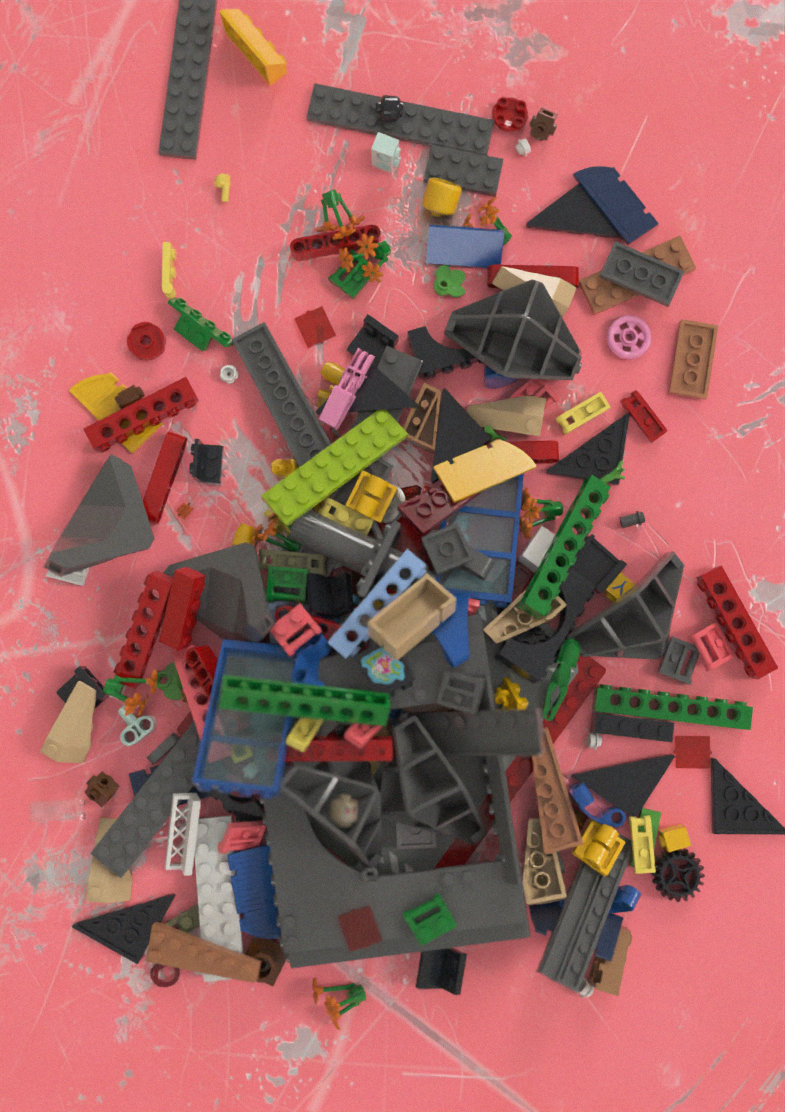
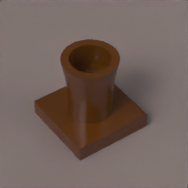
M254 936L245 955L266 962H261L256 982H265L273 987L286 962L284 948L280 947V942L275 939H264Z

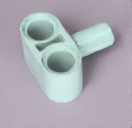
M124 705L118 710V713L128 726L121 732L120 740L124 745L131 746L139 743L153 732L157 727V720L152 715L136 718L133 713L125 716L127 710H124L126 706ZM144 719H148L151 723L148 730L143 727ZM129 731L135 734L133 742L127 738Z

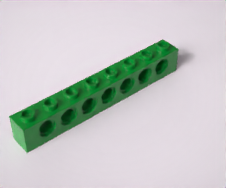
M593 475L583 481L520 600L518 608L536 619L547 616L552 607L550 606L552 600L556 599L560 592V589H558L560 584L564 583L569 575L567 573L569 567H572L577 560L576 553L583 548L585 536L591 532L594 519H597L602 511L600 509L601 505L609 498L610 494L608 492L611 486ZM572 527L576 529L577 535L573 532ZM564 543L568 545L569 551L565 549ZM556 559L560 562V567L556 564ZM547 575L551 577L552 583L547 580ZM538 592L543 594V600L539 598Z
M223 675L219 696L220 709L381 726L386 725L391 708L389 693Z
M600 684V688H594L592 711L751 730L753 707L746 706L747 702L735 701L734 704H727V700L715 698V702H710L708 697L696 696V700L689 699V695L685 694L669 697L670 693L658 691L657 695L650 694V690L638 689L637 693L631 692V688L620 686L619 690H612L611 685ZM613 694L618 696V702L615 705H612L610 702V697ZM631 697L637 698L638 702L635 707H631L629 704ZM651 699H654L657 703L656 708L653 710L649 708V701ZM673 701L676 708L673 712H670L668 705ZM690 704H693L695 707L693 714H689L687 710ZM710 706L714 709V714L711 717L707 714V709ZM728 709L733 711L731 719H728L726 716Z

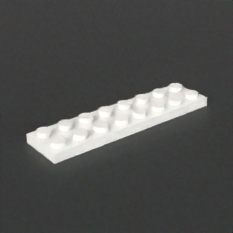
M232 815L199 818L194 856L201 938L243 954L242 932L239 922L241 918L240 914H237L231 881V876L237 874L236 870H229L227 854L234 853L235 851L219 854L217 848L218 843L223 839L228 824L233 823ZM204 973V982L230 979Z

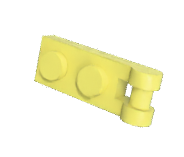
M163 242L162 291L168 299H173L176 297V291L173 287V279H176V268L173 265L174 260L177 259V253L171 242Z
M599 392L558 416L555 420L562 426L564 435H567L611 407L602 392ZM569 417H571L574 422L571 425H569L568 421L566 420Z
M328 497L323 500L325 503L322 509H319V514L368 536L375 520ZM331 506L336 508L334 515L328 513Z
M300 717L288 735L285 744L304 752L325 720Z
M645 815L643 818L631 816L629 817L634 873H656L650 815ZM638 826H644V831L638 832Z

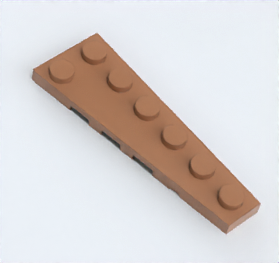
M548 727L543 728L544 734L541 735L542 746L545 747L546 752H543V755L532 756L545 855L583 845Z
M159 922L152 924L146 957L147 962L255 983L258 980L260 960Z

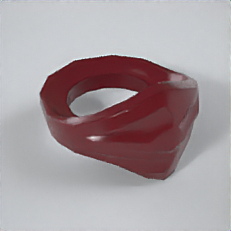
M155 964L151 968L150 978L158 987L172 986L179 979V968L173 967L176 973L173 980L163 982L161 979H158V972L166 966Z

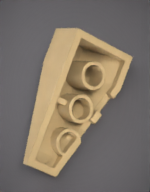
M504 266L500 268L492 284L504 291L531 279L542 282L563 318L574 296L575 286L559 277H551Z
M527 395L469 405L467 412L480 427L485 428V426L489 425L492 429L540 436L546 398Z
M524 591L483 631L496 644H499L508 638H512L553 619L567 604L557 596L556 599L552 600L550 604L552 607L547 616L536 619L517 607L525 593ZM538 592L539 598L543 600V594Z
M81 681L77 682L51 728L40 753L56 762L83 763L92 745V740L90 739L91 731L93 730L92 716L95 712V689Z
M100 817L95 846L117 819ZM93 856L87 884L86 901L99 903L130 901L133 884L130 869L120 878Z
M540 818L528 821L522 882L527 905L565 900L567 897L557 852L544 854Z

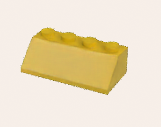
M222 9L219 11L226 35L270 86L287 74L285 58L281 54L278 55L274 45L270 41L267 42L262 31L258 27L255 28L248 14H243L240 9Z

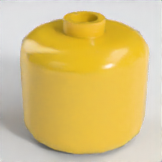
M430 178L427 182L422 205L425 209L432 211L431 214L434 216H451L456 212L462 189L453 182L440 178Z

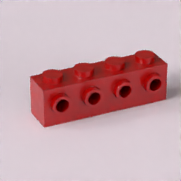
M188 567L175 570L160 634V643L176 651L189 647L192 642L193 628L196 625L197 611L201 604L200 598L205 587L206 575Z

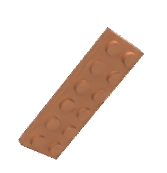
M681 235L642 252L685 271L683 276L696 270V266ZM601 271L579 280V285L594 315L639 296L637 293L600 278Z

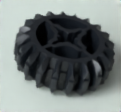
M686 848L682 852L679 849L675 850V852H668V854L661 851L663 858L661 859L658 856L655 858L659 863L658 865L655 864L656 873H651L652 876H656L652 879V882L657 884L655 889L661 891L660 894L663 897L667 896V899L670 901L675 898V901L680 902L681 896L684 901H688V895L695 898L693 892L697 891L699 893L701 890L698 888V885H704V882L700 880V878H705V874L701 873L704 870V866L699 865L701 860L695 858V854L693 852L689 853ZM684 859L688 863L677 866L673 863V860ZM668 866L669 872L664 879V870ZM675 869H676L677 871H679V875H680L681 880L676 877L677 874H676ZM692 870V877L690 882L688 883L687 877ZM676 883L683 887L681 889L668 888L670 884L674 885Z

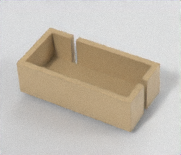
M426 574L367 622L368 635L380 646L384 645V650L397 661L439 626L440 621L443 622L455 612L456 598L431 576Z

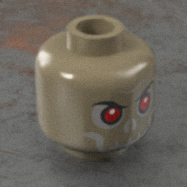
M339 794L338 799L331 801L330 819L337 826H352V823L357 820L358 802L351 799V795Z

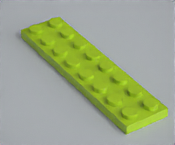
M378 410L263 493L261 499L287 527L406 439L408 433L386 410Z

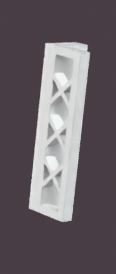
M173 793L164 868L165 870L181 869L184 876L192 875L201 804L197 793ZM178 799H188L187 805L180 810L177 807ZM182 816L185 819V824L178 829L175 826V821ZM180 834L183 837V842L176 847L173 844V839ZM176 853L181 856L180 863H170L171 858Z

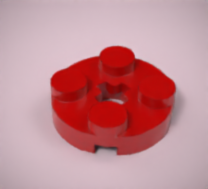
M140 322L131 328L132 331L127 336V346L130 352L139 360H153L164 353L166 339L158 326L150 322ZM144 337L151 339L147 346L142 344Z

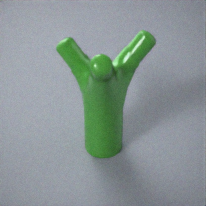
M489 425L485 426L484 431L491 438L490 442H493L494 439L507 440L506 437L499 435Z
M619 461L618 466L612 472L600 478V480L604 483L614 479L624 480L625 476L620 475L625 471L624 468H621L623 461Z

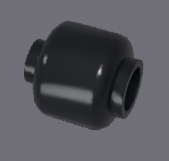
M382 95L380 101L376 102V113H379V117L383 121L396 122L403 115V101H400V98L395 95Z

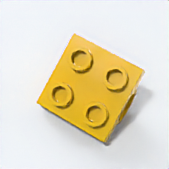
M362 470L345 506L381 523L398 487Z
M591 819L581 835L583 845L576 846L572 854L605 877L608 876L625 841L618 837L619 833L614 828L605 824H599Z

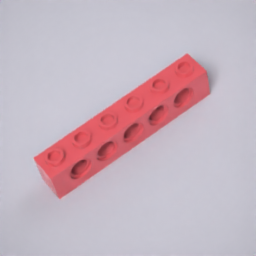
M193 644L182 650L171 652L201 740L209 699L201 686L194 688L198 680L192 670L188 671L190 666L186 660V652L188 649L195 647ZM202 700H208L205 705H199ZM217 715L213 735L226 736V729ZM212 742L208 758L209 763L211 764L233 755L231 748L234 745Z

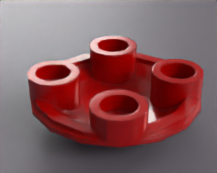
M500 97L492 110V119L495 125L507 132H515L522 129L528 119L527 104L524 100Z

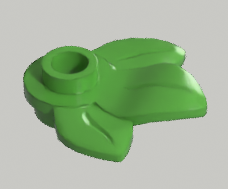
M445 264L437 269L435 273L436 280L433 284L437 295H450L457 298L466 293L465 289L461 286L465 280V273L457 269L451 271L448 265Z
M175 662L168 664L165 670L157 673L156 687L163 690L164 695L168 699L178 701L182 699L181 690L184 689ZM166 677L167 682L162 684L161 679Z

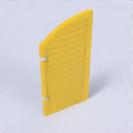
M110 372L109 374L94 375L81 380L72 386L69 391L98 420H101L121 410L115 397L127 387L124 384L117 387L115 384L119 379ZM141 413L138 419L144 420L147 416ZM129 421L123 422L122 425H121V428H122V429L128 428L129 425H130V422H129ZM163 423L157 426L150 425L146 427L143 433L129 436L128 440L122 444L133 454Z
M498 439L490 443L492 447L490 449L486 445L452 458L454 463L451 465L448 461L433 466V469L455 503L533 470L537 466L521 449Z

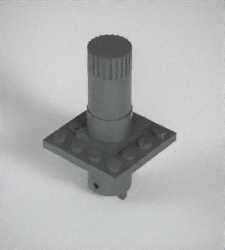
M310 509L295 520L289 534L290 539L360 573L365 579H360L356 589L362 600L368 596L377 583L380 582L403 555V552L394 549L401 536V524L394 520L391 525L387 524L383 532L384 540L380 538L376 540ZM426 564L424 567L426 572L423 576L428 574L436 581L438 575H436L434 569L433 571L429 570V565ZM403 568L399 573L400 578L408 580L411 577V571L408 568ZM415 578L412 581L411 585H414L418 581V579ZM393 583L387 586L395 591H398L397 586Z

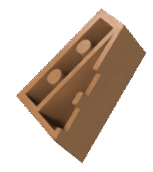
M424 383L415 401L419 407L411 409L403 426V429L408 433V437L404 441L434 454L441 390Z
M621 925L612 961L594 956L588 977L596 990L618 997L628 947L632 942L631 931L625 926Z

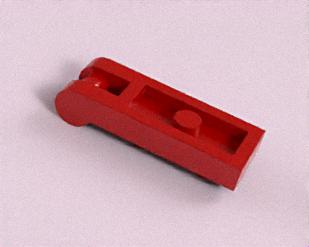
M634 390L628 398H623L620 401L622 407L627 410L651 443L668 432L637 390ZM637 402L639 406L634 408L632 404Z

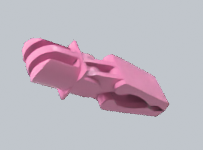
M357 348L350 364L345 365L346 369L342 374L339 385L334 386L319 417V421L331 426L335 430L340 427L356 398L355 393L357 389L360 388L364 379L367 378L366 373L375 356L369 355L365 351L362 352V349Z

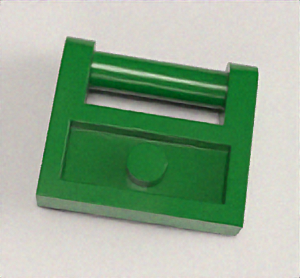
M353 250L349 252L351 255L357 254ZM362 257L353 259L352 263L357 262L358 264L343 281L340 278L346 272V269L341 268V266L334 274L328 277V280L333 285L337 286L353 300L369 282L370 276L364 277L363 273L366 271L362 268V265L367 266L368 262Z
M269 566L266 601H292L306 605V575L309 573V569ZM274 586L300 588V594L274 592Z
M440 893L434 895L433 899L417 908L403 912L404 919L409 924L420 946L457 927V923ZM436 906L440 908L439 911L416 923L414 918Z

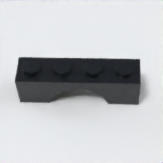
M592 712L590 731L600 734L673 742L674 723Z
M220 760L211 764L208 761L204 779L225 781L228 775L227 767ZM211 789L209 791L216 801L219 799L223 803V808L229 814L233 813L236 816L237 822L261 821L263 819V813H265L264 805L253 794L252 796L238 797L232 794L220 793L218 789Z

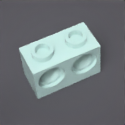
M378 132L371 148L372 166L393 173L394 168H398L401 160L399 140Z

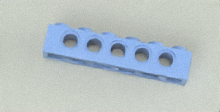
M407 549L327 643L345 658L349 655L354 657L360 650L359 643L362 640L366 642L370 638L368 626H363L360 622L361 616L368 615L371 619L381 611L374 609V601L381 599L384 602V608H386L412 586L411 583L415 578L419 580L425 574L426 570L424 567L426 564ZM403 568H408L411 571V577L408 580L400 578L399 573ZM391 583L395 584L398 588L395 595H389L386 591L387 586ZM350 630H354L358 634V638L354 642L347 638V633Z

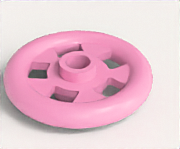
M632 315L621 316L610 324L606 335L607 344L616 356L622 359H635L645 354L650 347L651 331L641 318ZM626 323L628 328L621 330L620 325ZM636 325L642 330L640 334L633 329ZM614 335H619L620 342L615 343ZM626 335L631 337L630 341L626 340ZM638 339L643 341L640 348L635 345ZM623 346L631 347L630 352L623 351Z

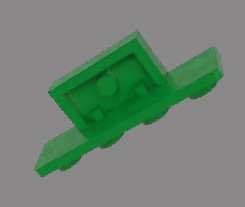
M179 297L169 299L167 303L181 313L173 330L202 352L207 350L213 338L226 348L234 345L230 334L218 329L214 322L201 316V312L188 306L184 299Z

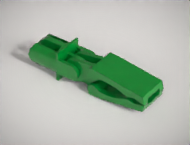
M568 639L563 643L557 657L559 664L549 681L542 717L548 721L554 719L568 691L571 667L576 668L580 656V644L575 639ZM559 685L560 694L552 703V709L548 713L551 705L552 691Z

